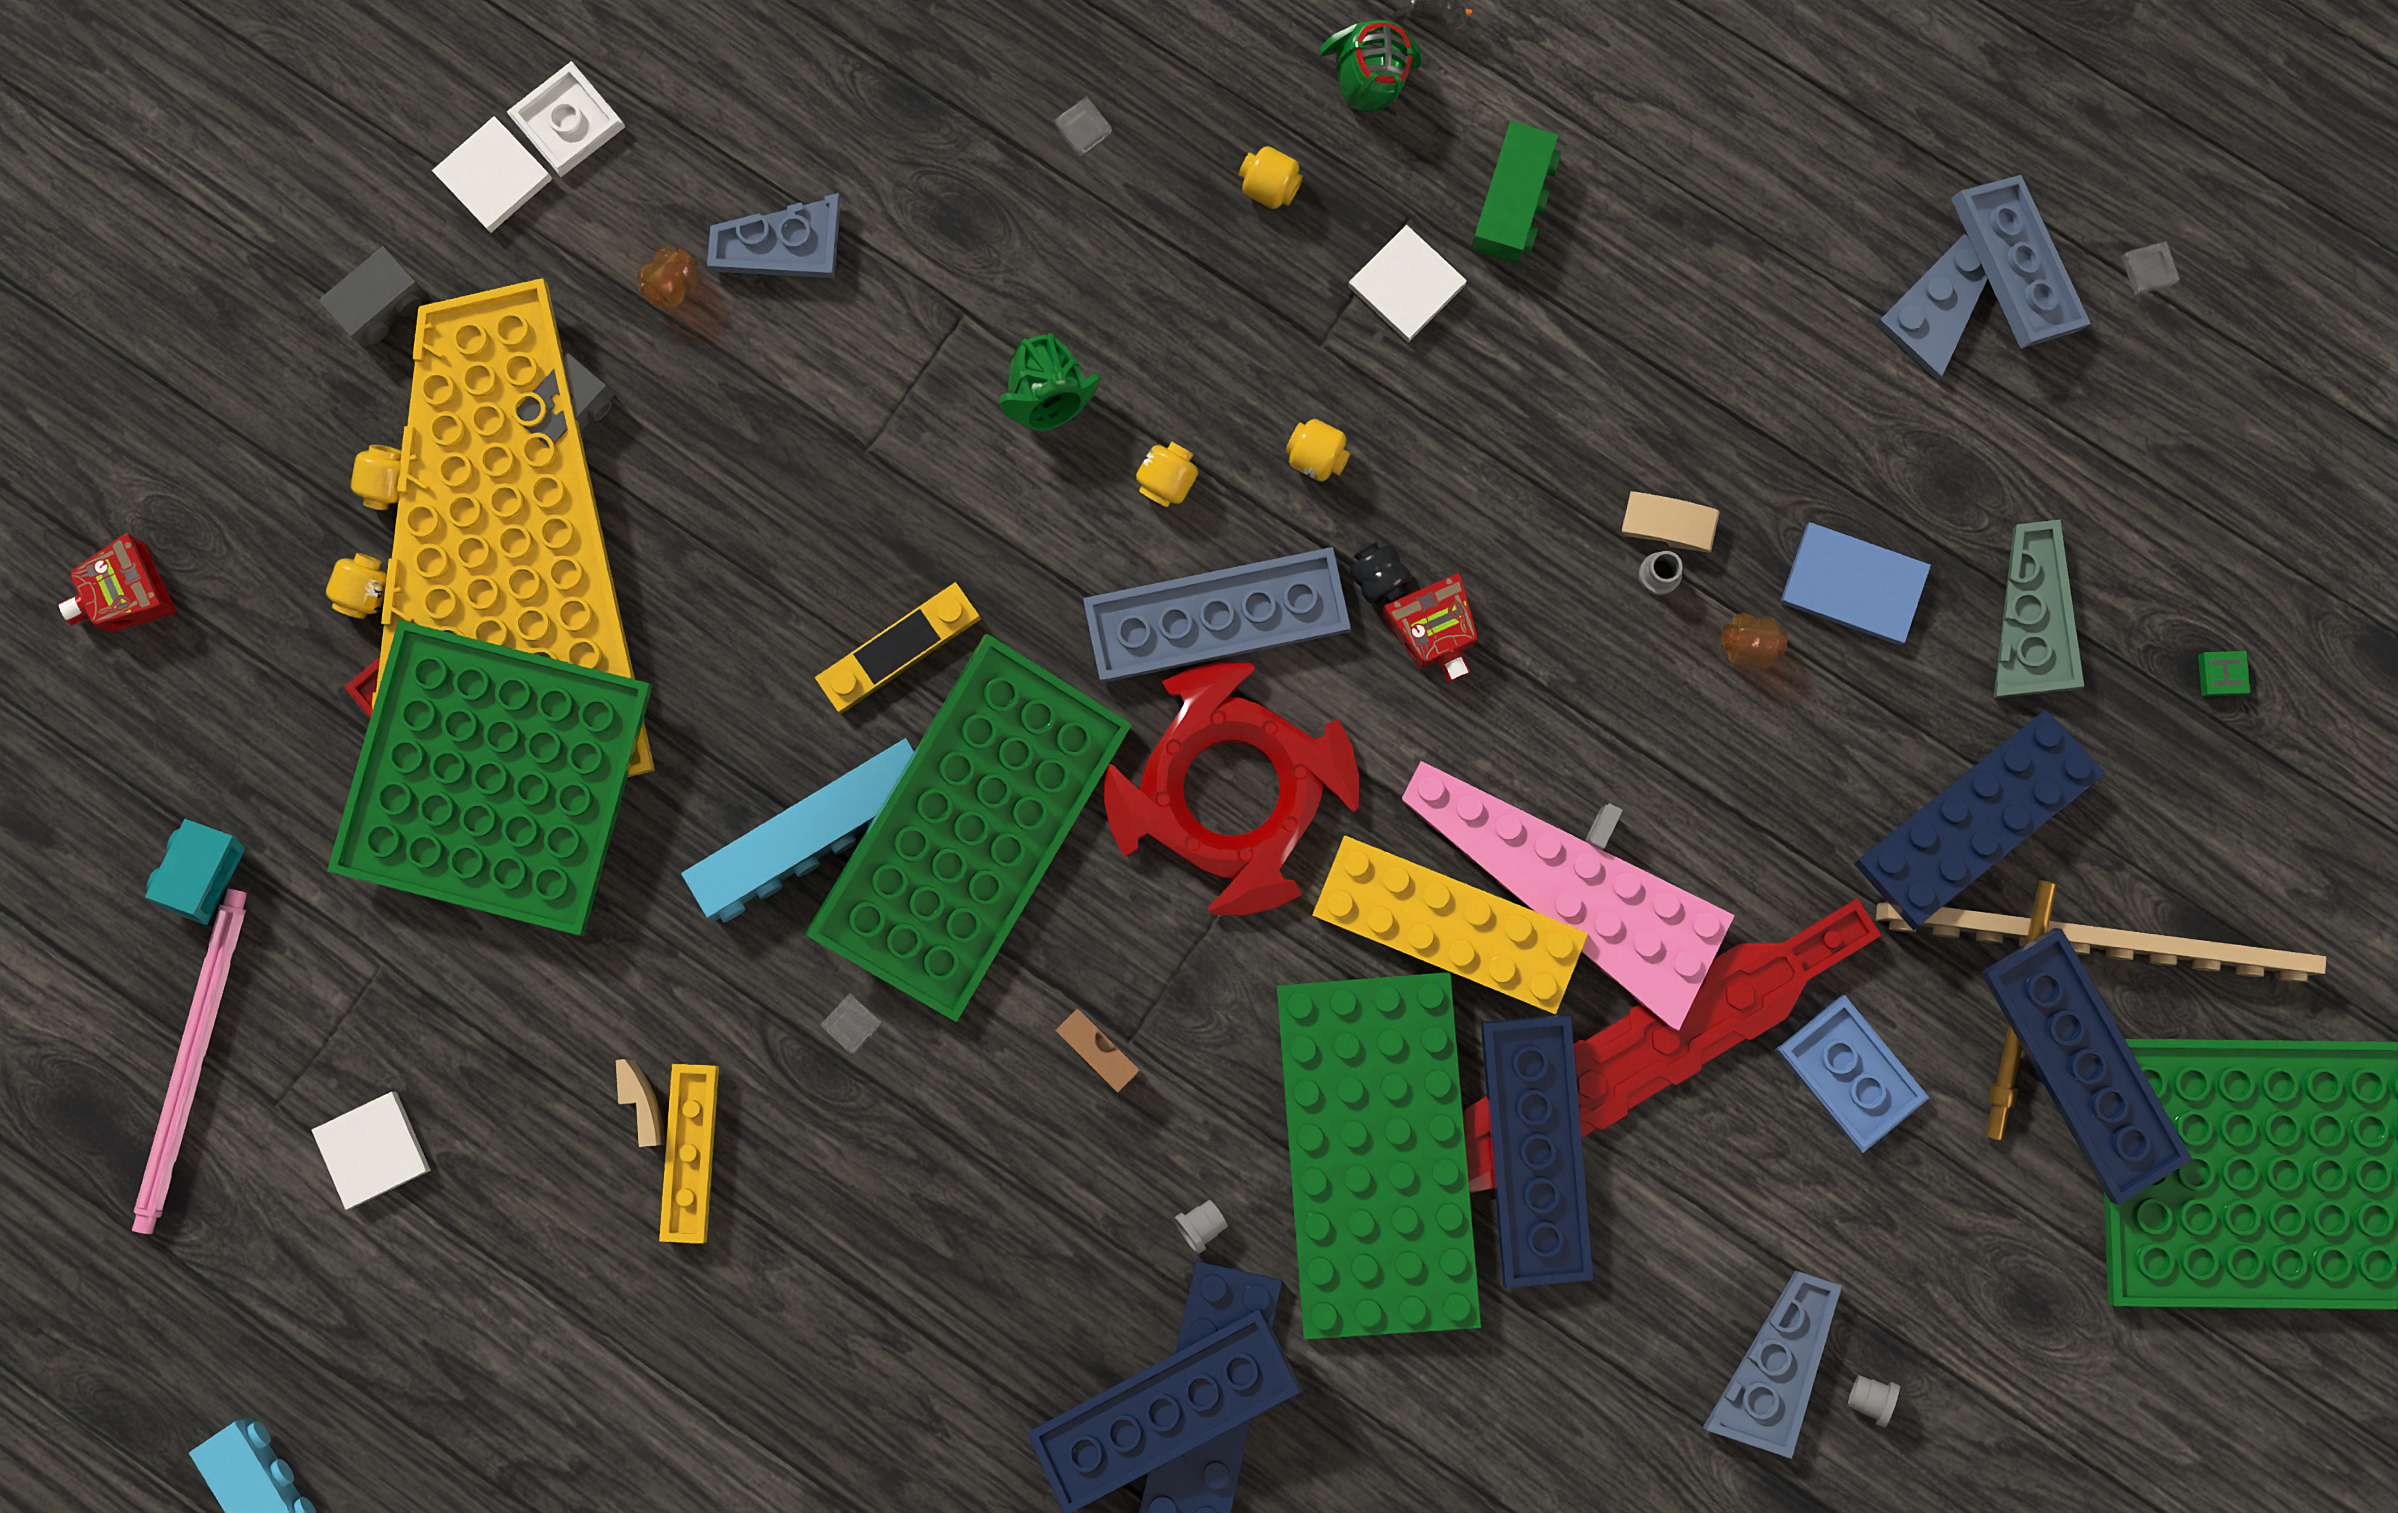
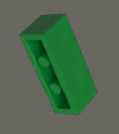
M1510 121L1470 250L1518 264L1523 251L1531 253L1538 228L1531 226L1535 212L1543 214L1550 192L1549 189L1542 188L1546 174L1555 175L1562 153L1561 151L1554 150L1558 138L1557 134Z

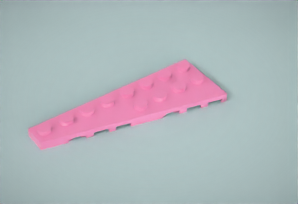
M1421 761L1401 801L1438 833L1444 835L1457 846L1471 861L1477 863L1496 879V882L1504 889L1509 890L1522 901L1528 909L1587 932L1588 935L1581 952L1600 967L1601 971L1608 977L1613 978L1633 995L1634 999L1641 1005L1646 1006L1665 1022L1667 1027L1679 1031L1735 915Z

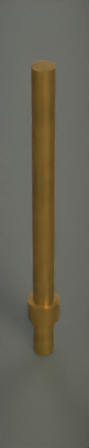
M2039 880L2026 944L2048 931L2057 888L2056 883ZM2010 1024L2008 1025L1997 1082L1991 1084L1988 1102L1992 1103L1985 1136L1996 1140H2003L2010 1107H2015L2018 1089L2014 1088L2023 1047Z

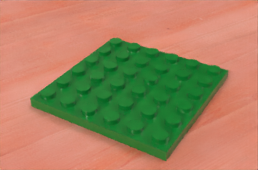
M398 620L327 871L584 936L653 685Z

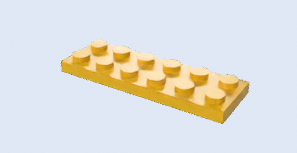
M1345 835L1312 916L1553 1014L1557 1013L1588 935L1585 931Z

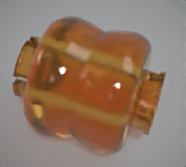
M669 247L658 248L653 254L651 261L640 267L637 272V279L642 285L638 289L639 293L642 296L647 294L644 298L656 308H660L661 304L668 308L678 307L683 301L685 294L696 288L699 283V276L694 269L698 266L697 262L694 259L689 261L692 256L680 247H677L675 251Z
M1739 613L1734 616L1731 625L1725 624L1723 627L1721 650H1727L1728 659L1734 665L1751 664L1759 668H1770L1774 665L1777 656L1782 658L1785 654L1787 634L1786 631H1781L1780 623L1775 617H1756L1747 613Z

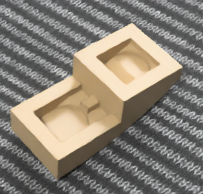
M1631 491L1622 533L1627 537L1666 542L1669 547L1711 553L1720 512L1717 509L1683 500Z
M616 1060L618 1104H636L639 1147L666 1145L659 1105L644 1072L635 1060Z

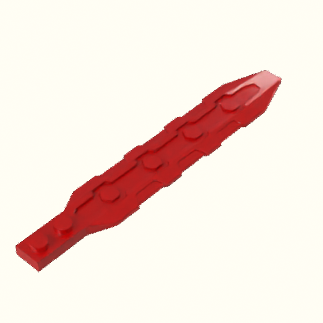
M1857 898L1850 901L1783 943H1739L1714 958L1679 1031L1667 1027V1024L1646 1006L1638 1004L1629 1010V1015L1586 1041L1580 1039L1573 1045L1581 1138L1596 1129H1605L1625 1117L1627 1110L1670 1084L1677 1085L1701 1071L1702 1065L1744 1039L1752 1040L1785 1020L1809 979L1882 936L1860 900ZM1486 1096L1463 1111L1469 1193L1495 1188Z

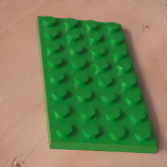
M985 634L805 935L957 1022L1132 724L994 637Z
M1451 973L1278 985L1277 997L1304 1340L1481 1328Z

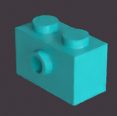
M184 819L180 829L175 830L168 840L167 854L160 868L155 869L148 879L145 898L159 909L207 926L246 848L232 835Z

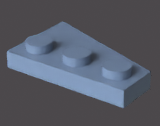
M839 193L824 196L825 200L803 205L802 202L789 205L787 210L763 216L758 213L710 226L708 269L711 272L834 278L841 204Z

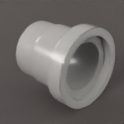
M1662 551L1649 555L1639 568L1641 585L1645 590L1654 595L1671 593L1681 582L1682 561L1678 555L1671 551ZM1662 561L1669 564L1673 571V578H1660L1654 571V563Z
M1211 1200L1206 1201L1201 1206H1197L1186 1215L1179 1213L1173 1218L1185 1241L1198 1255L1206 1250V1243L1228 1227L1223 1215Z
M1858 1375L1851 1390L1847 1406L1876 1419V1424L1885 1428L1894 1411L1900 1385L1893 1382L1886 1385Z

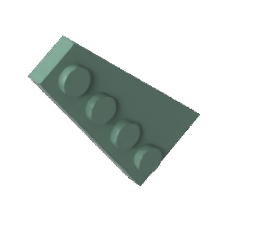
M2061 520L2017 524L2013 528L1993 699L2082 689L2084 681Z

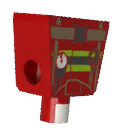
M128 533L120 536L72 570L70 577L78 595L59 603L60 611L70 625L74 626L89 618L94 626L107 632L120 631L177 613L146 543Z
M1459 573L1384 606L1382 612L1384 620L1419 669H1424L1438 662L1448 683L1459 680L1471 673L1462 651L1475 645L1477 633Z

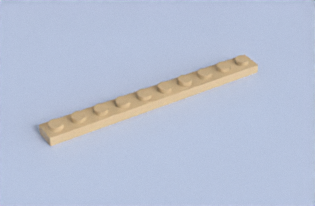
M1887 901L1877 904L1876 921L1890 922L1889 930L1916 932V929L1913 931ZM1942 907L1920 926L1933 928L1932 935L1939 937L1959 938L1960 932L1976 933V941L1986 943H2003V937L2019 939V946L2023 947L2026 945L2031 918ZM2049 921L2048 931L2053 928H2062L2075 953L2082 955L2090 954V948L2106 950V958L2118 960H2133V954L2149 956V963L2157 965L2176 966L2177 959L2193 961L2192 969L2220 971L2221 965L2236 967L2235 974L2242 976L2264 977V971L2279 972V980L2289 982H2307L2309 975L2325 974L2326 956L2055 921Z

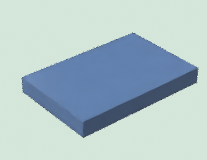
M1809 522L1805 527L1780 603L1901 646L1906 641L1931 565Z
M1845 995L1836 999L1775 1049L1859 1153H1864L1929 1099L1924 1090Z

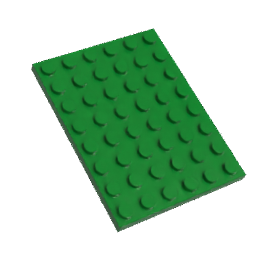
M2125 1039L2193 1160L2119 1205L2111 1203L2104 1191L2108 1305L2138 1307L2398 1309V1042Z

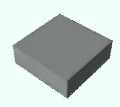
M1610 803L1603 806L1599 810L1585 842L1603 850L1623 810Z

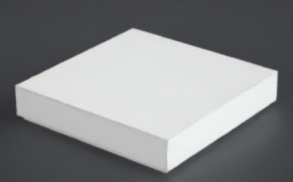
M572 61L507 111L511 119L560 177L564 176L625 128L621 119Z
M495 116L432 170L490 233L552 180L550 174Z
M1406 225L1349 281L1348 287L1405 341L1409 342L1466 285L1467 280Z
M397 1092L383 1095L312 1129V1133L345 1210L352 1209L431 1171Z

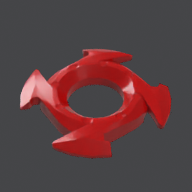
M1217 662L1189 668L1162 681L1169 696L1180 697L1184 705L1149 757L1141 778L1140 790L1114 765L1109 764L1105 770L1104 802L1109 826L1124 858L1138 850L1139 839L1149 835L1150 838L1199 870L1221 879H1233L1224 892L1209 905L1208 912L1212 915L1245 916L1275 909L1302 896L1295 880L1284 879L1280 869L1314 819L1322 797L1323 785L1348 810L1355 812L1359 807V773L1352 744L1339 719L1325 724L1324 735L1314 739L1265 707L1242 698L1230 697L1237 687L1254 672L1255 665L1252 663ZM1228 742L1242 743L1260 751L1274 767L1279 781L1278 803L1269 819L1254 831L1236 836L1217 834L1203 827L1190 813L1184 798L1185 776L1195 758L1214 745Z

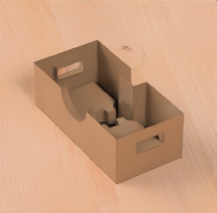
M1076 1009L1055 1030L1117 1093L1140 1072L1079 1009Z

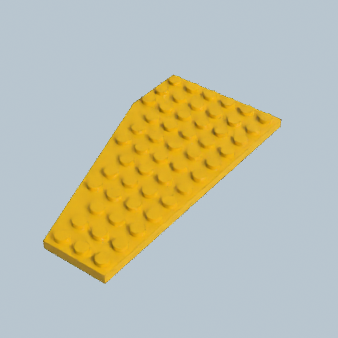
M543 278L419 306L412 358L415 361L408 425L404 426L400 460L401 469L397 491L400 493L392 559H389L381 621L384 629L376 692H373L372 708H374L398 620L635 680L579 424L575 419L572 407V395L569 393L562 360L564 356L549 288ZM553 369L555 370L560 395L556 393L552 396L551 400L555 405L551 411L556 415L560 411H564L567 424L566 432L555 444L547 435L542 433L532 434L524 427L536 426L545 418L547 412L546 404L533 391ZM527 398L538 400L541 406L539 416L533 421H523L517 414V409ZM538 438L546 440L550 448H548ZM644 719L628 777L655 771Z

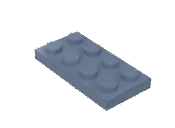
M2022 175L1961 190L1951 198L2020 349L2078 332L2091 324Z

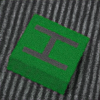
M2246 651L2203 652L2198 655L2202 697L2239 696L2250 693Z

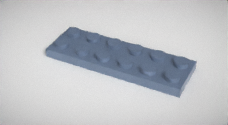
M1333 547L1083 598L1100 683L1343 634L1351 630Z

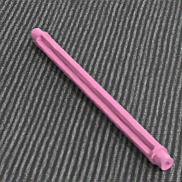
M227 888L223 905L219 904L218 913L209 941V949L204 959L136 1206L133 1211L136 1213L132 1231L153 1234L157 1217L162 1215L173 1166L178 1156L200 1077L201 1065L206 1055L230 969V961L235 951L246 910H243L247 896L246 892Z

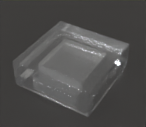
M1087 96L1054 120L1057 130L1079 157L1112 134V127Z
M2166 241L2126 252L2122 256L2134 295L2174 285L2180 280Z
M849 993L820 1026L851 1055H854L883 1022L852 993Z

